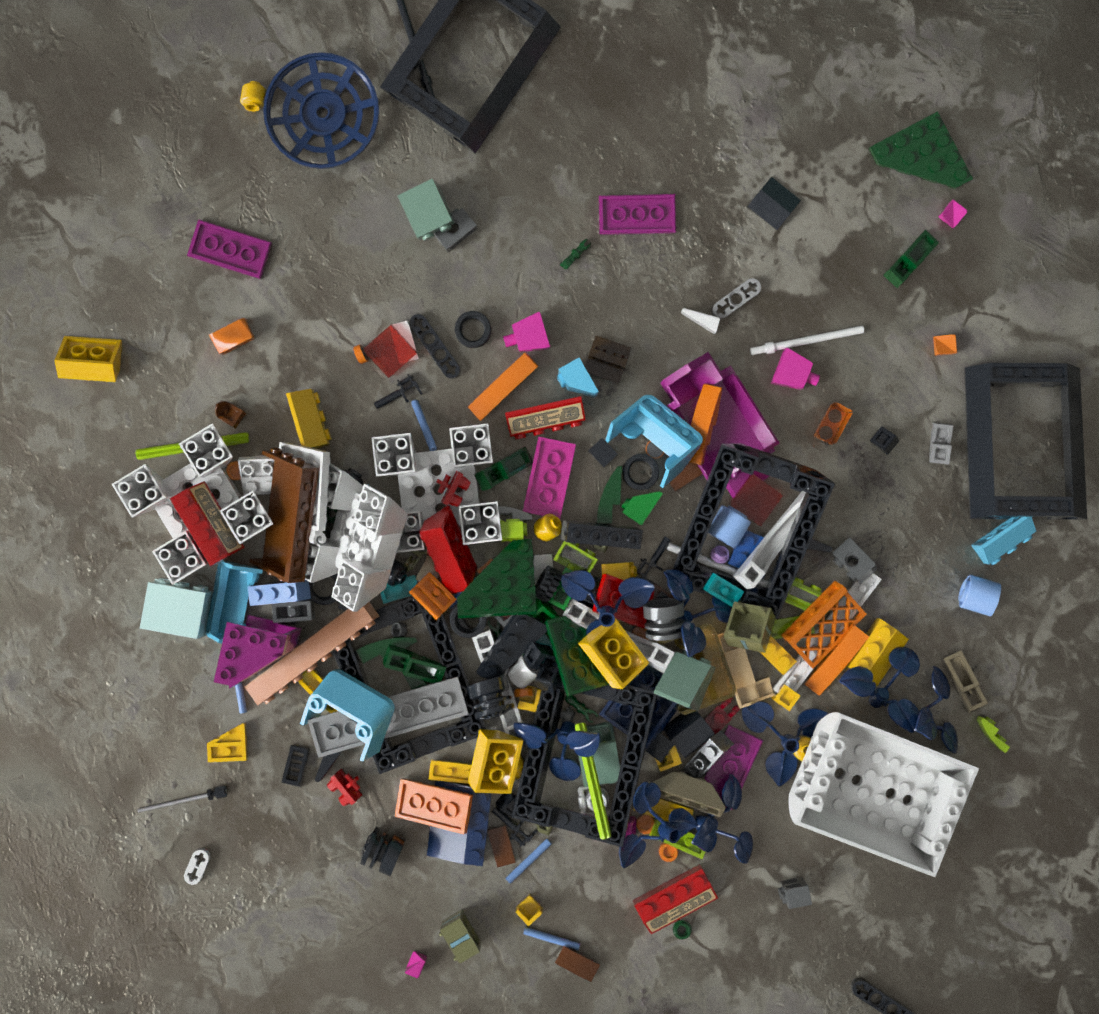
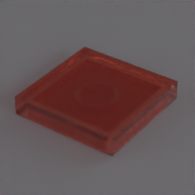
M392 324L363 348V351L388 378L417 354V351Z
M753 474L749 475L729 504L761 527L783 495Z

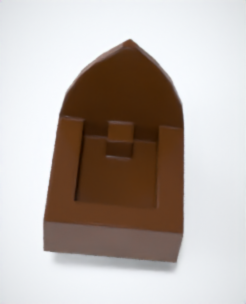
M221 401L215 405V415L217 418L234 429L237 428L246 415L243 410L227 401Z

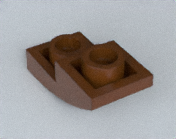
M563 946L555 961L557 965L592 982L600 966L598 962L566 946Z

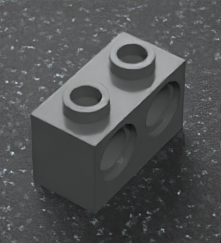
M803 877L780 881L781 887L778 888L779 896L783 904H786L789 909L812 905L809 887Z

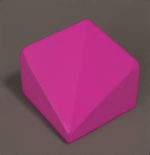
M952 200L938 217L954 228L968 211L955 200Z
M413 951L405 973L419 978L427 959L426 955Z

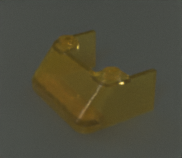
M708 624L695 626L699 627L706 637V647L703 651L695 654L696 660H700L702 657L711 661V666L716 668L700 709L733 697L736 692V686L717 632L713 626ZM682 637L673 639L678 648L685 649ZM653 640V641H654L655 643H658V644L662 645V644H665V643L670 642V641H673V640H666V641H656V640ZM685 706L678 709L679 713L683 715L696 711Z

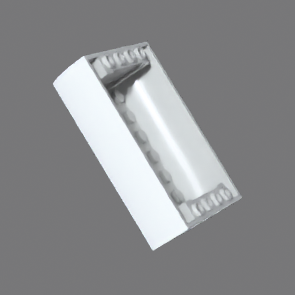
M833 712L817 723L789 793V812L792 821L796 825L936 877L979 768L846 715ZM838 768H842L843 775L836 778L835 771ZM859 775V783L852 784L853 776ZM889 788H893V796L887 798L886 791ZM906 795L911 796L908 804L903 803V798Z

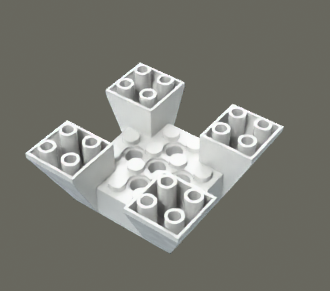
M213 423L179 443L190 464L169 477L163 479L147 464H144L112 484L132 518L156 510L172 536V540L152 551L172 585L207 565L205 557L169 499L184 491L188 483H192L194 486L205 481L212 494L215 489L219 490L220 497L217 499V502L221 507L220 513L239 544L274 524L254 490L242 497L234 482L229 478L225 468L233 456Z
M488 424L449 428L452 449L420 453L415 451L411 433L371 437L376 477L398 475L401 507L408 514L396 553L425 550V542L421 540L419 531L423 522L437 513L436 507L439 503H442L441 500L447 490L445 488L443 494L437 495L434 492V487L438 484L436 481L437 479L443 481L447 474L451 476L448 482L450 484L456 471L464 474L463 476L471 481L467 491L462 490L459 493H454L463 498L459 507L448 504L458 525L461 526L463 545L502 540L498 501L480 503L478 483L474 476L476 466L493 463ZM435 465H440L442 468V472L438 476L432 473V468ZM419 486L425 489V494L422 497H418L415 494V490Z
M330 463L327 506L331 509H338V512L336 513L330 539L326 538L325 543H320L317 537L316 544L309 543L305 579L314 583L338 573L331 597L353 612H357L386 589L408 514L389 496L368 484L361 485L348 473Z

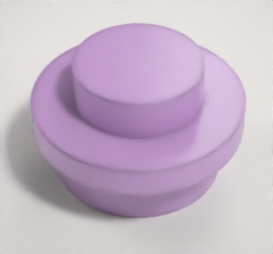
M716 546L711 550L710 556L716 563L724 564L729 559V551L724 546Z

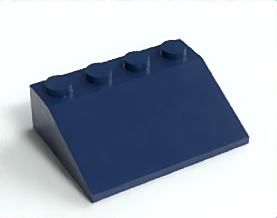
M647 665L639 673V677L634 678L628 685L654 691L664 673ZM657 695L645 749L649 747L658 733H662L681 706L680 704ZM609 700L599 715L628 736L635 706Z
M435 780V786L471 794L473 799L467 833L460 834L430 826L427 856L466 865L483 866L492 793H475L469 784Z

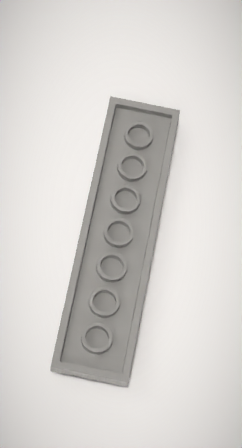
M459 677L388 696L393 701L395 710L385 738L469 715ZM339 711L308 720L318 758L366 744L356 735L355 729L358 722Z

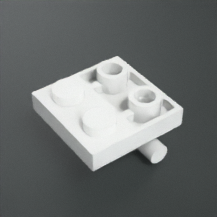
M264 455L239 457L238 464L243 494L246 495L253 490L256 495L270 494L274 460Z

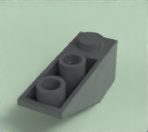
M720 730L703 745L680 772H684L693 778H702L728 752L734 743Z

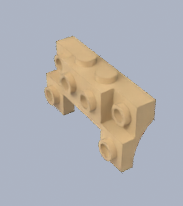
M725 631L715 634L722 656L719 657L720 665L726 669L727 675L724 677L727 686H731L738 707L741 709L775 696L769 677L755 681L746 650L728 646L724 639Z

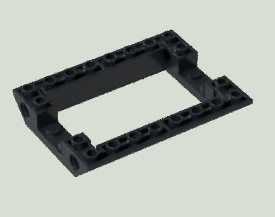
M438 0L380 88L411 110L414 108L443 128L444 133L476 154L561 28L545 9L532 0H495L517 15L519 22L527 28L531 27L533 32L471 123L409 80L463 0Z
M985 363L965 367L970 519L1047 517V520H1087L1080 368L1068 363ZM1007 383L1041 384V387L1062 386L1061 406L1066 497L995 496L990 385L992 387H1004Z
M722 443L673 570L685 573L692 583L693 590L705 594L704 586L711 575L715 573L744 591L739 599L741 603L771 608L775 619H778L835 483L816 469L742 443ZM734 467L750 475H753L754 471L789 482L790 489L806 492L766 587L757 584L754 588L746 589L732 575L696 563Z
M413 596L375 610L379 615L374 620L376 624L368 630L365 628L360 630L361 635L359 637L422 613L439 661L442 665L446 666L444 673L446 679L459 677L469 715L462 716L461 721L392 746L390 738H385L380 752L372 756L379 774L414 762L419 757L443 748L453 747L477 738L479 730L486 729L483 719H475V714L480 711L479 709L473 710L472 708L477 703L476 700H470L467 687L470 684L443 614L436 620ZM348 639L345 642L347 645L338 652L336 649L333 651L338 667L370 687L355 645L351 639Z
M561 678L554 693L541 690L533 725L542 728L547 734L546 738L555 732V729L558 727L565 697V689ZM610 685L580 694L635 706L608 820L611 837L600 839L594 816L540 802L555 736L547 743H542L540 748H527L512 818L545 827L553 826L585 835L586 838L623 847L657 695L654 694V691L632 685H626L623 689L612 688Z

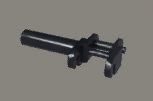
M407 374L408 377L404 380H397V386H400L401 389L374 402L375 407L379 409L401 396L408 403L409 401L404 393L412 387H416L420 395H422L423 393L417 382L412 380L414 378L413 375ZM408 381H411L412 384L410 386L403 388V384H405Z
M664 536L651 557L650 563L646 562V558L644 560L640 559L642 562L637 569V575L640 573L642 575L641 578L653 585L654 582L647 578V574L653 566L661 571L663 570L656 564L671 541L669 538ZM644 565H649L646 572L643 574L641 570L643 569Z
M497 806L491 811L515 831L514 834H510V840L514 838L520 844L519 847L525 846V842H529L538 831L535 829L531 835H526L520 830L522 823L525 821L521 820L517 824ZM518 832L525 837L523 841L516 836Z

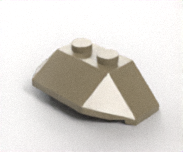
M674 771L653 781L660 788V798L721 817L725 811V806L714 787L705 779L693 778L684 772Z

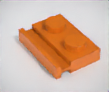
M430 572L409 591L436 620L457 600Z

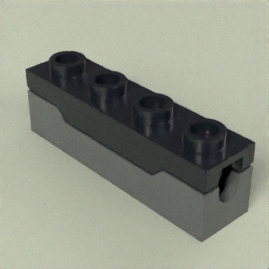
M563 520L561 539L565 542L641 549L643 530L637 527Z

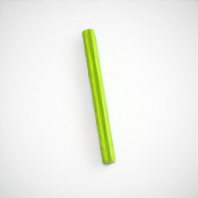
M246 432L221 436L226 446L249 443L250 440L249 434ZM179 443L137 449L136 458L142 460L184 453Z
M576 724L575 730L587 732L586 724ZM593 755L582 757L600 839H607L611 837L594 758Z

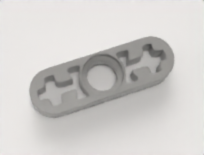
M754 278L745 281L714 304L712 308L713 316L724 319L760 292V282ZM748 283L751 285L755 284L757 286L755 288L756 292H748L746 294L748 298L746 299L745 294L740 289L743 288V291H745L749 287ZM733 294H739L742 297L740 304H734L731 301ZM727 299L728 304L733 309L730 310V307L724 310V315L722 313L718 314L716 312L718 310L717 306L723 307L727 303L724 300Z

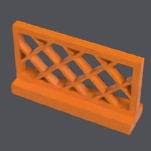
M834 581L781 636L814 669L841 641L851 626H856L865 617L866 613L851 597L848 590L840 583ZM845 596L846 606H838L839 600ZM850 609H856L859 612L853 619H849ZM829 610H833L832 620H825V614ZM838 610H845L844 619H837ZM832 623L831 633H824V624ZM837 623H844V629L841 632H836ZM815 624H820L819 633L811 634L812 627ZM831 636L830 643L827 646H822L823 637ZM812 637H818V646L810 647ZM801 638H806L805 647H798L796 645ZM817 650V656L811 661L809 659V652Z

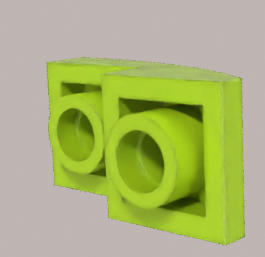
M978 716L977 722L988 740L1000 751L1006 753L1010 747L1005 744L1007 741L1005 738L996 734L999 730L994 726L996 722L987 716L985 718Z

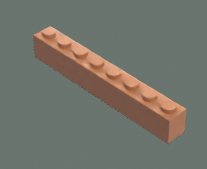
M370 602L357 612L347 609L245 686L246 690L257 705L263 702L267 705L275 699L274 694L277 692L282 694L290 688L288 686L289 683L293 681L295 684L304 677L302 674L305 671L310 673L318 667L317 662L320 660L325 662L332 657V651L336 649L338 652L347 645L345 642L348 639L353 641L361 635L360 630L363 628L368 630L375 625L374 620L379 617L378 613Z

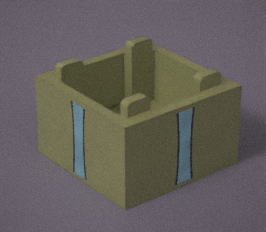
M734 602L724 633V639L728 646L766 653L775 621L772 609Z
M462 909L442 920L439 935L440 937L444 936L454 953V961L458 960L459 963H462L480 952L481 940Z

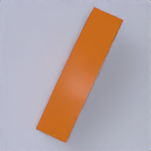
M525 352L483 391L468 408L480 421L483 420L539 366Z
M703 384L691 423V427L702 435L703 440L700 448L689 461L691 463L704 464L707 445H710L713 426L717 422L723 387Z
M852 625L841 641L821 660L804 685L820 696L852 660L869 636L855 625Z

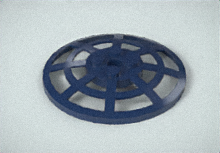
M310 53L290 61L273 77L264 98V122L273 143L290 160L309 168H335L354 160L370 144L378 126L379 102L369 77L354 62L332 53ZM316 61H333L346 66L347 69L342 77L331 73H319ZM309 63L310 75L301 78L292 87L282 81L293 69L302 64ZM354 72L364 81L372 98L360 100L357 91L349 83ZM320 79L338 82L332 92L322 89ZM313 81L314 91L306 96L297 92L303 85ZM278 87L287 93L283 103V117L271 118V102L274 92ZM344 88L348 89L352 94L355 103L344 105L339 97ZM294 98L301 103L299 114L289 116L290 102ZM373 106V124L368 137L358 131L362 123L363 109ZM321 108L328 110V114L324 118L318 117L317 114ZM357 111L355 126L351 128L344 123L346 113ZM302 122L307 131L301 139L294 133L290 124ZM285 125L289 136L297 143L291 152L280 143L273 126ZM339 130L349 135L342 142L333 145L331 135ZM313 135L324 137L325 147H315L307 143ZM353 139L362 143L361 147L352 155L336 162L334 151L345 147ZM303 148L315 153H327L328 163H311L301 160L297 156Z

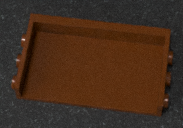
M271 448V450L262 451V455L274 460L268 515L274 524L266 528L263 558L250 559L249 563L266 571L268 575L277 577L279 581L287 583L305 582L310 543L309 536L311 534L319 468L305 462L303 458L293 457L294 454L282 452L280 448Z

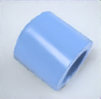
M722 505L714 517L708 533L736 549L751 521L747 519L746 515L729 505L728 507Z
M969 575L963 581L958 596L960 608L992 616L999 602L1001 584Z

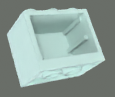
M165 578L148 582L140 629L195 639L204 637L206 635L213 591L208 590L209 587L203 585L189 587L190 583L179 581L172 585L170 580Z

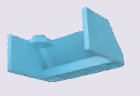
M644 395L611 422L605 441L609 443L620 433L630 439H635L643 434L670 456L665 462L666 471L660 485L664 488L684 470L700 448L703 438L698 431L656 397Z
M229 561L218 563L206 626V635L217 643H222L227 622L246 626L244 618L249 596L248 587L258 582L259 573L262 574L263 572L262 569Z
M340 669L329 672L309 697L300 724L305 725L309 719L320 716L328 704L358 722L355 729L356 735L361 741L366 743L360 760L365 761L380 752L395 710L394 703L387 696Z

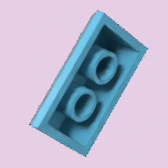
M580 358L559 368L557 380L562 388L566 387L568 391L593 398L597 396L599 391Z
M1012 517L974 542L971 546L984 564L991 563V565H994L1001 560L1000 556L1015 551L1017 549L1016 545L1020 542L1025 543L1033 538L1032 534L1036 532L1032 517Z

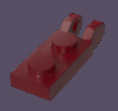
M730 695L704 718L715 734L722 730L740 710L738 704L728 713L723 710L732 702L733 698Z

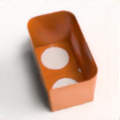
M241 318L209 335L221 355L255 339L246 318Z
M839 403L830 404L813 436L829 445L835 444L852 415L849 412L853 411ZM836 409L841 412L842 418L839 422L833 423L829 420L828 414L831 410ZM828 426L832 429L833 434L830 439L825 440L820 437L819 431L822 427Z

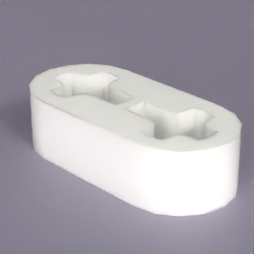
M199 848L193 853L184 874V879L188 884H197L203 878L211 857L207 849ZM201 853H203V854H204L203 857H204L206 860H202L201 863H200V865H199V864H197V862H198V860H199V857H197V855H200ZM197 868L196 876L198 877L193 880L191 879L192 875L189 873H192Z

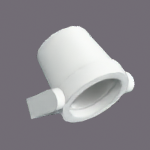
M580 786L578 788L579 809H581L583 814L595 816L594 812L587 813L586 809L588 807L594 811L589 787ZM600 787L606 808L609 803V795L603 787Z

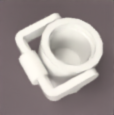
M522 655L518 659L519 661L508 670V676L517 687L524 689L535 680L541 666L537 670L531 669Z

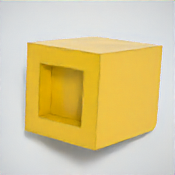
M783 684L776 696L771 698L790 711L800 698V695Z
M528 685L524 689L532 688L533 696L520 697L518 709L536 712L541 689Z
M675 745L666 757L668 759L664 765L656 760L660 772L682 764Z
M529 894L516 906L515 912L530 926L543 913V907Z

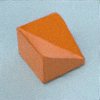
M955 334L933 337L935 356L954 355L957 353Z

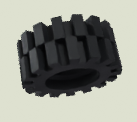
M549 565L546 566L535 585L537 599L545 603L550 601L560 584L559 582L563 575L561 571Z

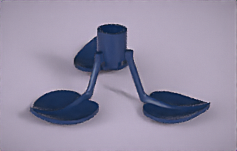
M679 570L664 571L663 573L666 576L671 594L675 599L684 601L685 607L690 600L689 594L693 592V586L689 577ZM713 596L712 603L714 607L694 615L690 611L684 610V615L679 618L685 620L681 627V633L688 657L703 651L706 647L704 632L699 627H695V624L691 623L692 620L716 611L717 618L721 622L728 623L732 610L730 605Z
M575 570L565 573L561 577L563 589L570 598L582 601L589 594L599 612V620H594L588 625L587 635L601 625L605 627L613 625L615 613L623 599L627 606L639 608L648 602L655 589L652 583L643 578H628L619 585L618 589L622 596L619 597L615 607L612 608L608 605L600 607L594 594L590 591L595 586V580L591 573L585 570Z
M897 647L890 652L889 662L898 671L884 688H877L875 690L876 683L872 682L873 674L865 667H853L842 675L839 680L841 684L858 696L868 697L870 695L869 703L874 708L890 704L887 710L891 719L910 733L915 732L914 729L919 716L918 708L907 699H901L899 702L895 699L888 700L889 692L887 690L901 672L907 677H912L918 672L920 661L912 649Z
M933 666L932 686L939 697L928 706L918 710L919 716L914 731L933 740L937 736V729L941 730V739L950 752L957 754L958 736L954 726L950 722H945L943 726H936L930 710L931 707L942 701L943 698L949 699L950 685L946 675L938 667Z
M759 701L742 708L743 721L751 731L762 733L766 726H768L781 739V745L785 750L782 753H771L765 762L766 771L777 786L780 787L785 784L797 768V758L793 753L799 749L798 741L800 740L801 731L803 736L812 738L817 723L829 713L814 708L801 712L797 718V722L801 727L798 728L794 737L792 734L783 736L769 723L774 718V711L768 703Z
M570 721L563 722L560 729L556 728L555 732L547 738L546 732L538 726L526 723H514L513 725L516 737L523 740V746L532 749L540 748L542 743H547L557 735L558 741L564 744L561 758L553 757L549 762V768L555 777L564 781H573L581 773L580 765L576 761L565 759L567 745L570 746V749H574L577 755L590 757L596 753L600 743L599 732L576 731L575 724Z
M729 774V778L722 790V802L726 807L723 813L729 812L731 808L737 810L742 800L740 783L732 774ZM708 814V816L698 815L695 821L698 826L695 828L698 831L691 842L693 845L705 852H711L716 845V833L735 839L737 841L734 846L736 858L743 864L749 862L753 851V838L749 832L743 831L738 837L718 830V820L714 818L715 815Z
M643 782L637 788L633 797V806L640 814L648 810L662 823L658 827L660 836L640 835L639 838L636 834L626 836L623 847H619V858L623 868L633 864L644 853L646 842L643 839L660 840L662 842L666 839L671 843H676L688 831L698 826L694 817L683 808L673 810L669 815V822L664 821L651 807H654L659 802L661 791L658 785L653 782Z

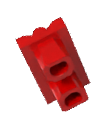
M456 471L450 484L448 482L451 476L447 474L443 481L437 479L436 482L440 484L437 492L443 494L445 488H447L441 500L443 504L459 507L463 498L454 494L457 487L467 491L471 484V481L463 476L464 474Z
M342 769L338 770L327 784V787L332 792L337 789L340 790L342 795L338 799L343 806L353 805L362 796V793L359 791L361 787L356 783L360 777L357 775L352 778L349 773L345 774Z

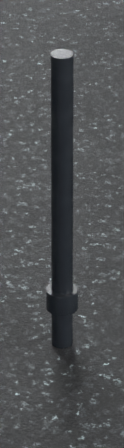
M396 0L409 42H411L415 33L404 0ZM422 60L418 66L421 86L425 89V92L435 98L431 86L433 84L431 76H428L424 61Z

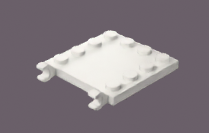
M280 442L279 448L282 449V452L294 454L293 457L303 458L305 462L319 468L309 542L316 544L318 537V542L325 543L326 536L322 531H325L327 522L326 509L328 503L330 452L293 443Z

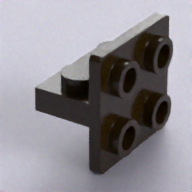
M595 336L585 364L588 374L620 383L631 347Z

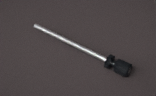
M226 786L216 787L214 791L208 789L206 794L137 809L138 813L206 797L209 800H213L214 796L217 799L227 797L228 790Z

